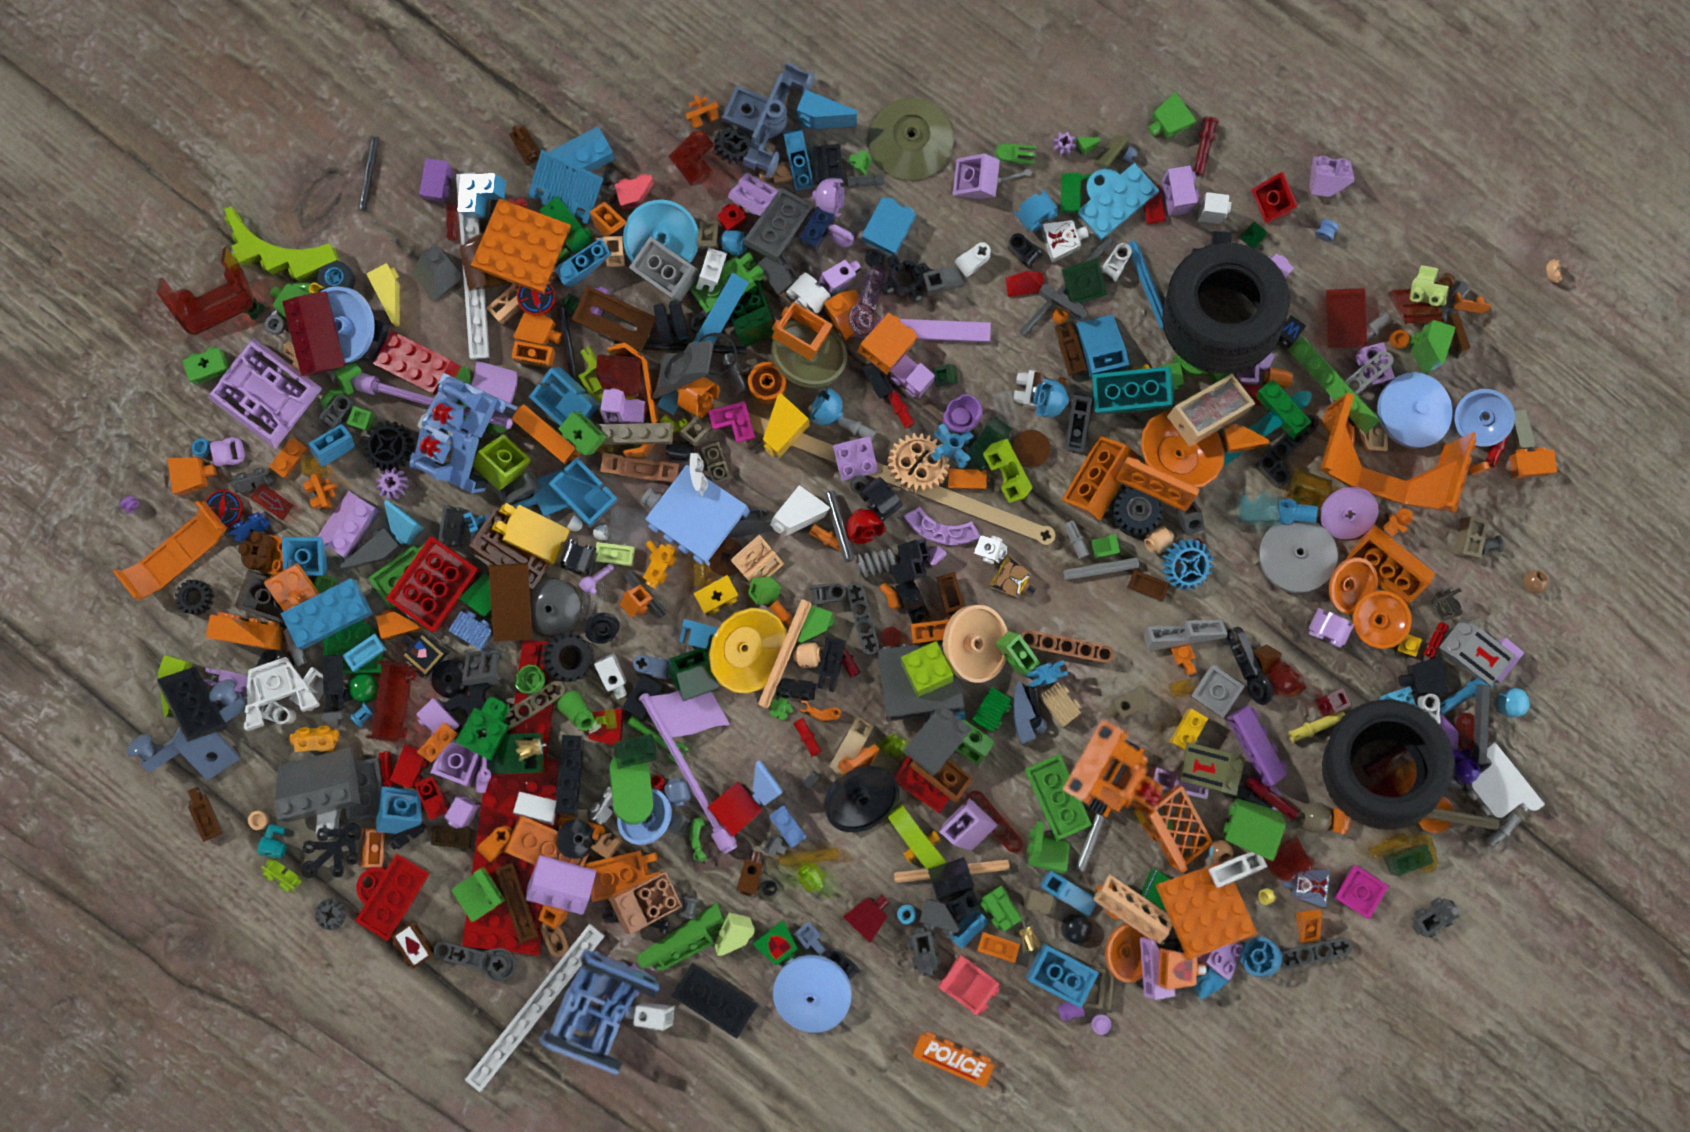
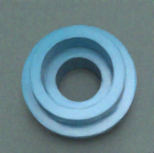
M903 905L897 912L898 920L906 925L913 923L917 916L915 908L911 905ZM905 911H909L911 913L909 918H905L903 916V913Z

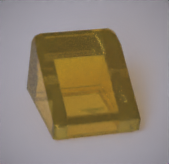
M1190 679L1169 684L1173 698L1191 693L1192 681Z

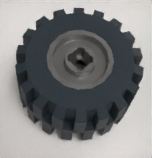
M1132 487L1125 489L1115 500L1112 508V517L1116 521L1115 525L1121 528V532H1127L1129 536L1132 534L1135 537L1146 535L1159 524L1162 518V501Z

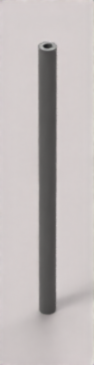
M1107 237L1086 261L1099 258L1114 242L1113 239ZM1063 284L1056 291V293L1065 294L1067 292L1065 284ZM1047 301L1021 328L1019 333L1025 336L1054 305Z

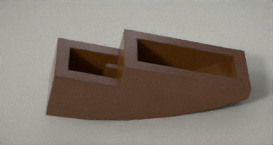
M955 572L936 577L947 620H950L959 609L965 607Z

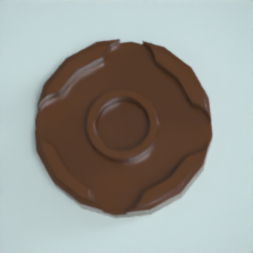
M1026 430L1015 438L1012 449L1023 467L1035 468L1042 465L1049 457L1050 443L1047 437L1040 431Z

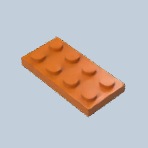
M1127 457L1115 479L1185 512L1200 490L1190 483L1180 481L1173 475H1167L1155 467L1145 465L1138 459Z
M522 815L504 852L536 865L539 855L582 867L588 855L580 859L566 857L557 846L558 831Z

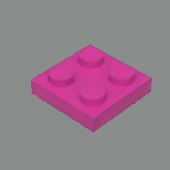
M1353 864L1333 898L1366 919H1370L1389 886Z

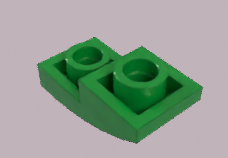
M1081 172L1062 173L1061 213L1080 212Z

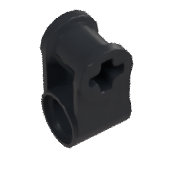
M1021 233L1011 236L1008 242V250L1026 268L1031 269L1033 267L1032 264L1039 257L1042 258V251ZM1019 240L1022 246L1015 247L1012 241Z
M838 948L828 950L826 953L827 959L834 953L840 956V960L836 964L845 972L849 981L857 973L860 974L861 970L841 950Z

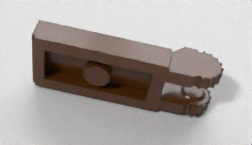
M1071 322L1066 323L1069 337L1063 338L1061 327L1059 325L1054 326L1068 377L1087 372L1079 341L1074 333Z

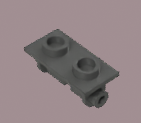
M264 467L254 469L253 473L250 474L245 472L236 474L230 485L236 484L234 491L240 494L254 490L252 483H255L257 489L270 486L273 483L272 476H268L271 468L264 469Z

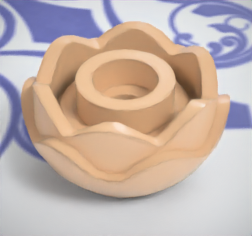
M1553 259L1546 265L1549 281L1559 283V281H1562V275L1560 274L1561 266L1559 260Z

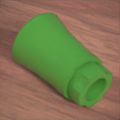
M569 691L563 694L557 704L558 710L580 731H587L592 728L595 719L592 712L586 706L581 694L577 691Z

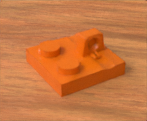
M298 563L264 581L265 586L284 612L320 594Z
M875 744L869 748L865 747L855 759L850 760L846 757L839 762L837 767L845 774L859 767L871 766L880 749Z

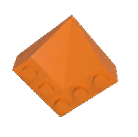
M218 612L217 616L210 615L206 638L282 650L283 630L286 628L280 627L278 622L268 621L267 625L261 624L260 619L249 618V621H243L242 616Z

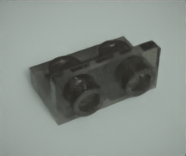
M1453 587L1443 589L1435 594L1436 598L1431 600L1442 621L1457 617L1463 613L1459 601L1453 597L1462 591L1460 587L1453 589Z

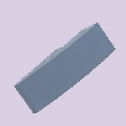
M1020 681L1015 683L1013 720L1019 742L1023 744L1036 738L1029 722L1030 719L1036 716Z

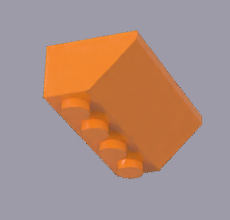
M1099 436L1062 501L1081 513L1100 521L1122 484L1115 480L1127 457L1137 459L1138 455L1126 444Z
M1375 524L1361 537L1345 558L1360 557L1368 560L1377 572L1378 586L1384 591L1398 595L1407 605L1431 584L1435 575L1434 571Z

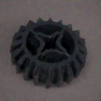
M387 420L385 426L382 422H379V428L373 425L372 429L374 431L372 433L367 431V435L370 436L369 439H363V441L368 443L362 446L364 450H368L364 453L365 457H369L367 462L373 463L374 468L379 467L380 471H384L387 468L391 472L393 467L398 471L399 464L406 467L404 461L410 462L408 455H412V452H414L410 448L415 447L414 443H409L414 439L413 436H408L410 430H404L405 426L403 424L398 426L396 421L391 425V422ZM387 432L398 433L396 437L392 436L391 438H387L383 434ZM379 439L380 445L375 452V445L377 440ZM402 441L403 447L401 453L399 454L398 446L401 444ZM386 442L390 443L392 451L387 449L388 447ZM388 454L395 458L390 461H383L379 459L380 457H385Z

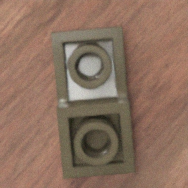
M720 442L702 446L701 449L712 482L715 484L731 479Z

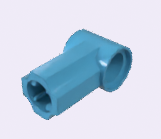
M1282 499L1279 503L1277 519L1283 524H1291L1294 521L1315 523L1318 506L1297 504L1292 499Z

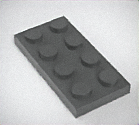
M781 188L745 237L743 244L777 261L812 212L814 205Z

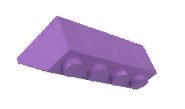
M1244 706L1225 717L1261 783L1265 786H1272L1287 775L1285 771L1287 767L1282 759H1278L1276 755L1277 749L1273 742H1269L1267 739V730L1263 725L1259 724L1256 719L1258 714L1253 707Z

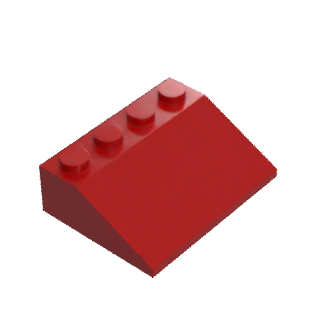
M430 536L385 599L431 632H438L460 602L459 598L470 588L482 570L433 536Z

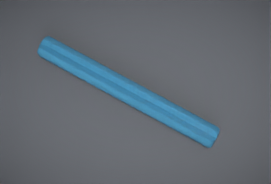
M1131 241L1128 243L1131 248L1130 256L1159 327L1163 329L1162 302L1137 241Z

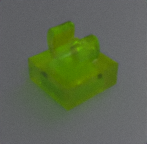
M606 709L605 716H597V724H606L607 729H617L615 709Z
M895 733L878 743L886 755L891 752L897 758L902 754L898 749L902 743Z

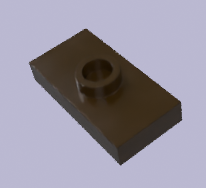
M434 825L431 845L471 849L473 829Z

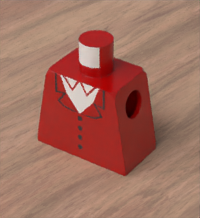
M624 709L592 712L595 722L593 727L587 730L589 732V740L622 746Z

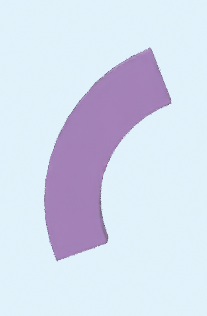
M920 507L903 515L906 522L915 532L929 541L938 544L963 545L980 539V535L972 521L958 526L942 525L929 518Z

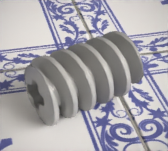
M887 549V555H885L883 550H880L879 556L873 551L872 557L865 553L864 559L860 554H857L856 559L859 578L862 572L865 577H868L869 571L873 576H875L876 570L881 575L884 569L890 573L892 565L896 564L895 555L891 549Z

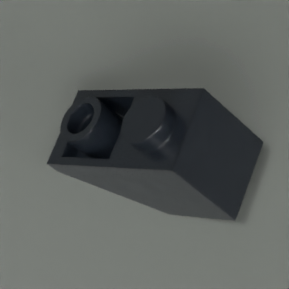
M914 581L895 586L912 624H918L931 618Z

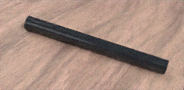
M376 136L371 137L358 209L366 211L379 142V137Z
M561 307L558 308L569 373L578 383L566 309Z

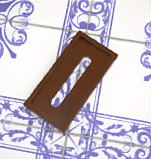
M587 285L571 321L617 342L627 343L635 350L642 352L655 323V316ZM595 306L636 325L637 330L631 331L592 313L590 308Z

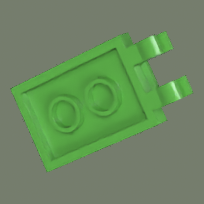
M749 252L740 259L735 256L723 264L718 284H715L712 292H709L708 285H704L701 290L696 289L698 281L690 287V290L706 314L709 315L732 273L749 282L743 294L756 286L754 281L765 278V274L759 265L755 266L757 263Z
M413 545L368 578L389 609H393L396 606L385 598L424 545L420 548L417 545Z

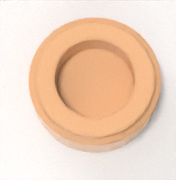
M254 811L248 817V824L254 830H262L269 824V816L265 811Z

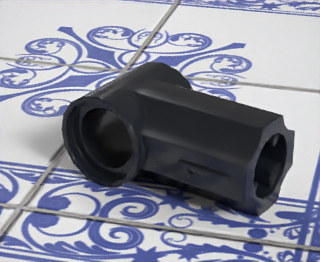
M870 362L861 367L865 378L871 383L879 399L887 397L889 393L894 391L885 373Z

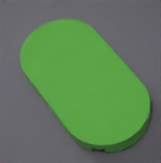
M625 750L616 754L610 764L613 809L615 815L623 820L624 823L637 825L643 823L650 816L653 809L649 765L646 758L639 752Z

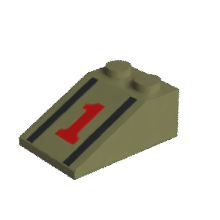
M1186 742L1178 780L1218 792L1237 795L1245 757Z

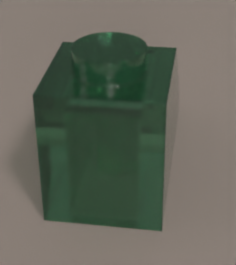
M1427 844L1399 849L1383 856L1389 873L1398 877L1434 863Z

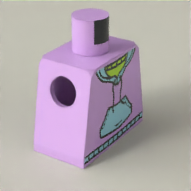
M843 260L822 273L818 285L820 287L823 286L832 298L849 287L854 282L856 273L861 271L862 268L857 261L848 264L846 260Z

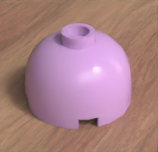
M829 178L823 180L818 185L817 190L813 191L812 195L813 202H816V207L818 206L823 211L835 214V217L841 215V213H838L839 208L843 209L844 187H840V183L843 182L842 179Z

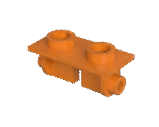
M443 722L418 749L417 753L432 763L458 733L451 729L452 727L447 722Z

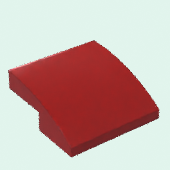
M736 782L707 807L731 837L736 835L763 811L739 782Z

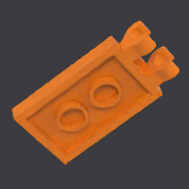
M639 850L609 859L585 863L584 867L596 870L591 890L592 902L608 899L628 887L660 874L661 871L650 874L647 865L649 862L658 860L657 853L642 856V851Z

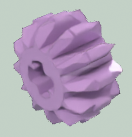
M386 468V474L379 472L382 478L376 479V482L380 483L376 489L381 490V496H386L387 499L391 500L393 496L395 499H399V493L402 495L406 494L403 488H409V485L404 484L409 479L408 477H403L405 472L402 470L398 472L395 468L391 472ZM390 481H395V485L391 487L389 485Z

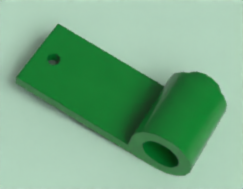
M558 196L540 209L543 215L571 225L565 243L575 255L593 242L592 237L594 235L587 227L583 228Z

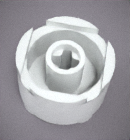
M804 273L786 291V294L791 299H795V303L817 315L824 307V302L829 300L831 296L823 286L820 287L816 283L817 281L812 276Z

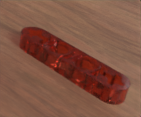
M977 790L969 792L967 800L969 798L972 800L971 796L973 794L976 796L979 794V801L982 804L985 801L987 803L981 810L992 809L994 812L992 820L996 824L1002 823L1006 826V832L1002 835L997 834L995 829L992 831L996 838L1009 852H1019L1023 845L1021 838L983 793ZM1010 831L1012 832L1010 838L1014 841L1018 840V847L1016 849L1013 847L1009 848L1010 842L1007 839L1005 841L1002 840Z

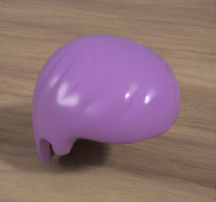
M962 394L960 397L951 400L943 415V423L954 433L962 434L971 431L982 418L983 412L980 401L969 394Z

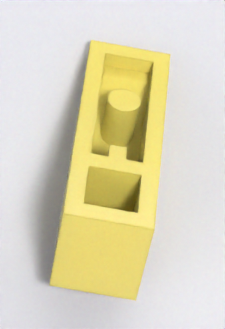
M386 263L366 274L392 324L398 327L400 326V284L397 280L399 275L394 267L391 268Z

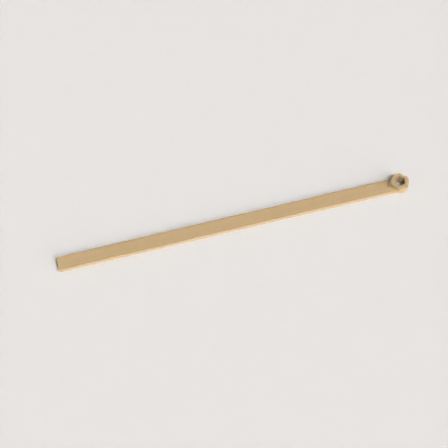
M717 400L712 402L714 405L713 409L728 406ZM748 413L753 431L764 435L769 420ZM802 434L791 445L837 463L833 445ZM876 462L878 472L868 476L876 479L881 477L886 483L900 488L901 482H894L896 476H890L892 470L888 469V466ZM904 485L901 488L906 490L907 486ZM933 486L931 492L925 488L924 493L920 489H917L915 493L1034 539L1043 546L1051 544L1055 539V531L1049 526L1036 524L940 486L938 488ZM910 488L909 492L914 493L913 488ZM1048 531L1051 538H1047L1046 541L1042 540L1041 532Z

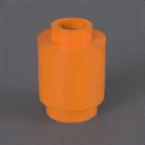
M1269 367L1268 371H1264L1263 382H1266V384L1274 379L1281 388L1285 389V387L1291 386L1293 373L1288 372L1287 369Z
M1334 807L1331 831L1347 834V830H1350L1352 819L1346 816L1339 808Z

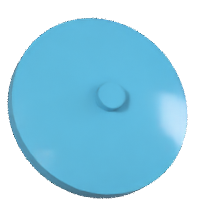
M669 200L648 201L637 207L626 221L627 224L623 231V243L631 262L634 261L650 236L689 264L694 259L698 250L697 239L699 231L694 218L681 205Z

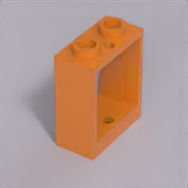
M793 301L790 307L786 306L783 310L781 321L777 319L773 325L772 330H774L772 338L812 361L829 335L833 324ZM790 318L818 333L811 345L784 330Z

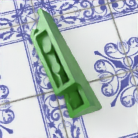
M714 903L696 915V919H690L637 955L640 968L644 969L647 966H654L656 970H665L715 944L712 936L719 934L726 920L719 905Z

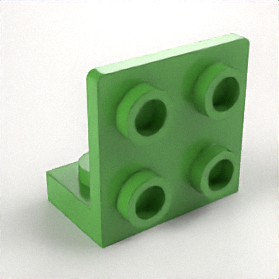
M485 867L479 869L472 876L452 888L453 894L471 922H474L505 901Z

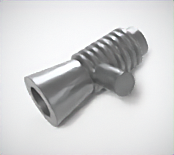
M728 353L722 357L725 370L733 363V353ZM737 358L734 366L726 372L732 383L734 397H740L750 392L748 383L743 375L749 374L753 369L752 365L740 368Z

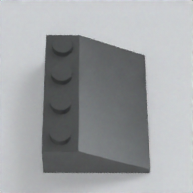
M352 747L278 766L275 806L277 820L292 822L361 804Z

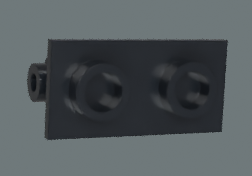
M780 679L776 696L784 699L799 698L802 701L815 700L816 684L813 681L799 680V686H795L796 679Z
M421 822L420 825L400 833H388L386 844L390 843L393 850H399L410 842L407 837L408 834L414 839L425 832L424 829L427 827L424 822Z

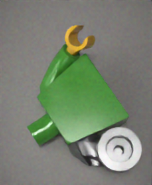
M316 282L312 284L295 283L293 286L287 284L283 290L274 286L270 291V296L276 300L273 303L274 308L271 310L270 316L265 320L266 330L273 335H279L284 332L286 315L282 301L297 296L318 293V290L324 287Z

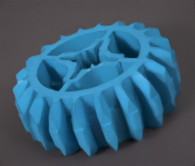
M1187 539L1186 542L1180 540L1179 545L1173 543V549L1167 548V551L1170 553L1163 555L1167 560L1161 563L1165 567L1162 569V572L1166 574L1165 579L1167 581L1170 580L1169 584L1172 586L1176 585L1177 589L1183 587L1184 590L1188 591L1189 587L1193 590L1196 589V584L1202 586V580L1208 581L1206 575L1212 574L1209 568L1214 567V565L1210 563L1213 557L1209 555L1211 551L1205 549V544H1200L1198 540L1192 541ZM1192 551L1191 553L1189 552L1185 556H1181V554H1183L1184 552ZM1183 560L1188 562L1192 569L1187 567ZM1200 560V566L1198 568L1197 563ZM1178 561V566L1175 569V563ZM1190 573H1194V575H1192L1191 577L1183 578Z

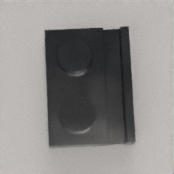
M841 145L813 146L816 185L829 178L843 180Z

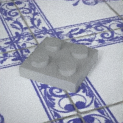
M1211 664L1190 697L1221 718H1224L1245 686Z

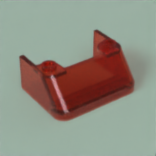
M227 247L223 248L221 263L225 267L224 277L228 283L203 295L195 297L188 289H179L173 292L163 277L159 279L157 295L188 334L197 335L251 309L253 306V295L244 271Z
M377 660V664L382 665L372 734H366V738L402 742V739L407 737L408 727H405L411 682L412 680L415 681L416 669H413L412 664Z

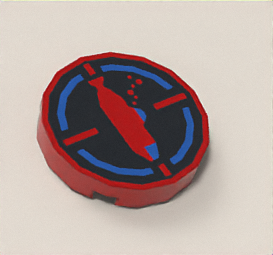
M550 283L547 284L544 294L520 286L517 292V302L521 310L527 314L542 316L552 309L555 303V291Z
M217 490L210 494L205 501L226 527H231L232 524L242 518L244 511L243 502L232 491Z

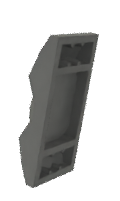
M711 341L688 344L683 352L666 355L657 367L652 398L657 399L707 376L714 343Z

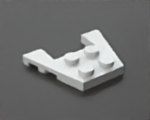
M284 657L248 670V700L245 707L246 722H244V729L246 731L264 726L260 706L297 694L300 709L303 712L320 706L288 658Z

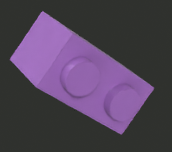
M425 158L419 193L423 200L446 203V198L450 196L449 181L453 178V168L448 161Z

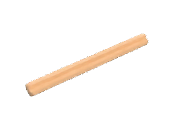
M802 599L758 702L764 708L770 706L812 604L807 600Z
M1008 860L967 864L971 874L1010 869ZM927 869L894 873L896 883L930 879Z

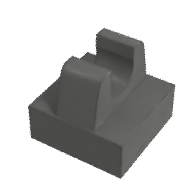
M343 706V709H338V707H331V710L325 709L322 712V721L329 720L330 728H338L341 725V719L347 714L346 706Z
M672 812L670 820L672 825L669 829L674 834L681 836L691 825L692 820L684 814L678 816Z
M771 833L763 850L774 857L776 852L784 855L788 848L781 844L783 841L781 837Z

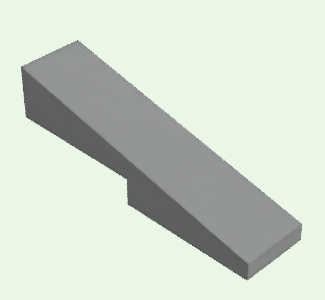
M1223 620L1186 621L1184 626L1147 627L1144 639L1148 651L1226 638L1228 634Z

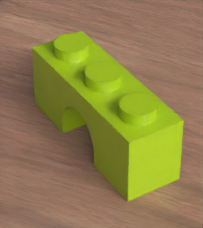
M1008 439L991 444L983 455L991 470L997 468L1001 470L1004 478L1001 489L1007 501L1011 503L1024 499L1033 487Z

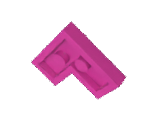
M745 401L708 411L713 430L732 426L736 443L755 439Z

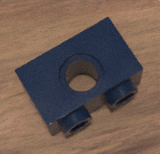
M817 206L799 237L800 244L817 252L829 232V226L833 225L835 221V214L823 211Z

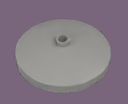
M1294 521L1291 524L1277 522L1266 532L1259 547V563L1266 578L1274 586L1290 593H1308L1323 586L1332 576L1338 560L1337 547L1332 535L1318 522Z

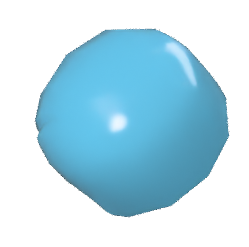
M1511 688L1499 694L1497 707L1503 716L1516 718L1527 713L1530 701L1524 690Z

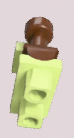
M1421 265L1418 276L1412 282L1410 300L1413 302H1426L1434 306H1445L1446 300H1448L1449 289L1455 284V277L1450 273H1445L1440 277L1439 282H1436L1439 268Z

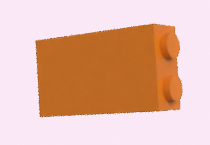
M523 404L521 407H517L511 419L563 464L568 466L576 457L579 458L581 453Z

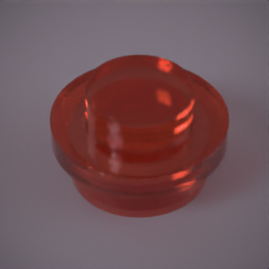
M888 627L882 632L881 638L885 645L895 646L899 643L901 635L896 628Z

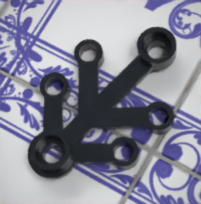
M349 823L343 829L320 828L317 831L318 840L326 841L329 837L340 838L337 841L327 842L305 841L303 851L306 854H311L314 850L326 851L315 861H306L302 865V875L306 878L315 877L318 868L334 855L332 875L334 877L343 876L342 847L348 842L349 852L346 855V862L350 865L356 864L358 862L356 841L362 835L361 827L356 823ZM320 833H326L327 835L321 836ZM310 845L312 846V848L307 849L306 846ZM353 856L355 859L350 860L349 857Z

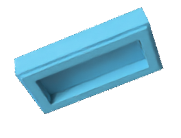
M373 634L342 656L351 670L355 672L387 649L377 634Z

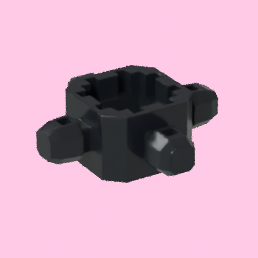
M895 254L891 255L887 259L891 269L887 275V282L880 288L882 293L888 295L894 292L896 297L900 298L910 295L909 298L913 303L921 301L922 294L918 289L923 281V273L928 272L929 267L926 263H920L916 266L914 261L905 260L900 263L901 260ZM906 270L911 273L910 276L915 282L909 287H903L899 285V281L894 276L900 271Z

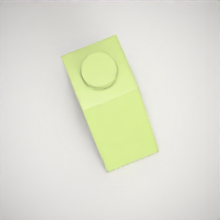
M729 912L714 944L718 956L725 955L747 944L749 938L754 934V926L750 917Z

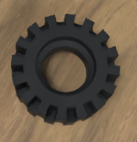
M186 580V583H181L182 587L176 589L179 592L175 593V597H177L175 603H178L177 607L185 613L194 615L206 613L205 610L211 608L209 605L214 603V601H211L214 598V595L211 594L213 590L203 581ZM198 590L201 594V600L199 603L192 605L188 601V595L191 591Z

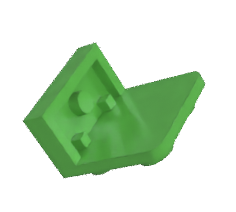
M1037 821L1035 827H1031L1028 839H1031V842H1029L1027 847V853L1029 854L1028 865L1066 873L1069 843L1043 836L1045 822Z

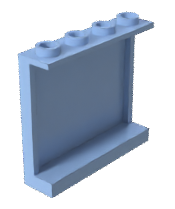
M686 465L645 520L649 524L648 528L656 534L658 531L661 532L667 542L671 544L675 542L679 545L678 549L683 553L687 554L689 552L694 556L693 559L701 565L705 563L709 566V559L742 516L746 517L750 510L747 505L709 479H707V490L704 491L703 497H700L695 491L691 480L690 466Z

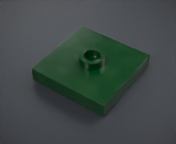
M1098 258L1061 269L1067 295L1070 298L1069 301L1074 304H1081L1107 295Z

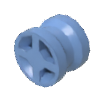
M1323 219L1320 223L1321 227L1317 229L1315 235L1323 241L1332 242L1334 233L1338 231L1339 226L1331 220Z

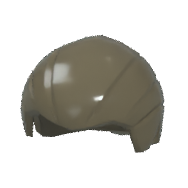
M1311 802L1303 806L1302 809H1297L1300 811L1296 816L1299 819L1300 825L1309 832H1324L1332 824L1331 811L1322 803Z

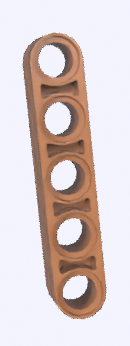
M1027 630L1021 634L1022 638L1026 634H1030L1033 637V643L1028 645L1032 650L1097 663L1110 662L1114 657L1113 649L1107 645ZM1044 638H1049L1052 641L1051 648L1043 646L1042 641ZM1063 642L1070 643L1071 650L1069 652L1062 650L1061 645ZM1083 645L1088 646L1090 649L1088 656L1081 654L1080 649ZM1102 649L1107 650L1109 653L1107 660L1100 657Z

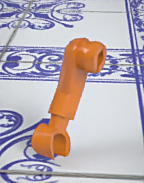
M806 701L800 702L806 705V710L798 709L801 713H810V716L819 721L836 720L841 716V710L837 707L820 710L809 706V703Z

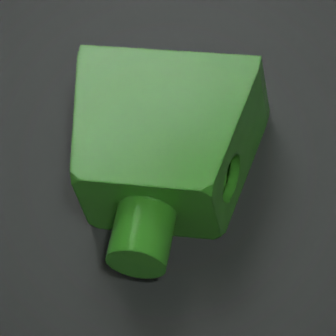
M1175 92L1155 110L1151 117L1154 123L1147 127V130L1152 137L1161 132L1164 138L1168 139L1192 128L1196 119Z

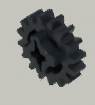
M732 125L729 130L723 127V130L718 131L714 139V150H717L716 155H722V161L728 159V164H731L732 161H735L736 165H738L739 161L743 163V159L750 149L752 135H746L747 131H740L738 127L734 129Z

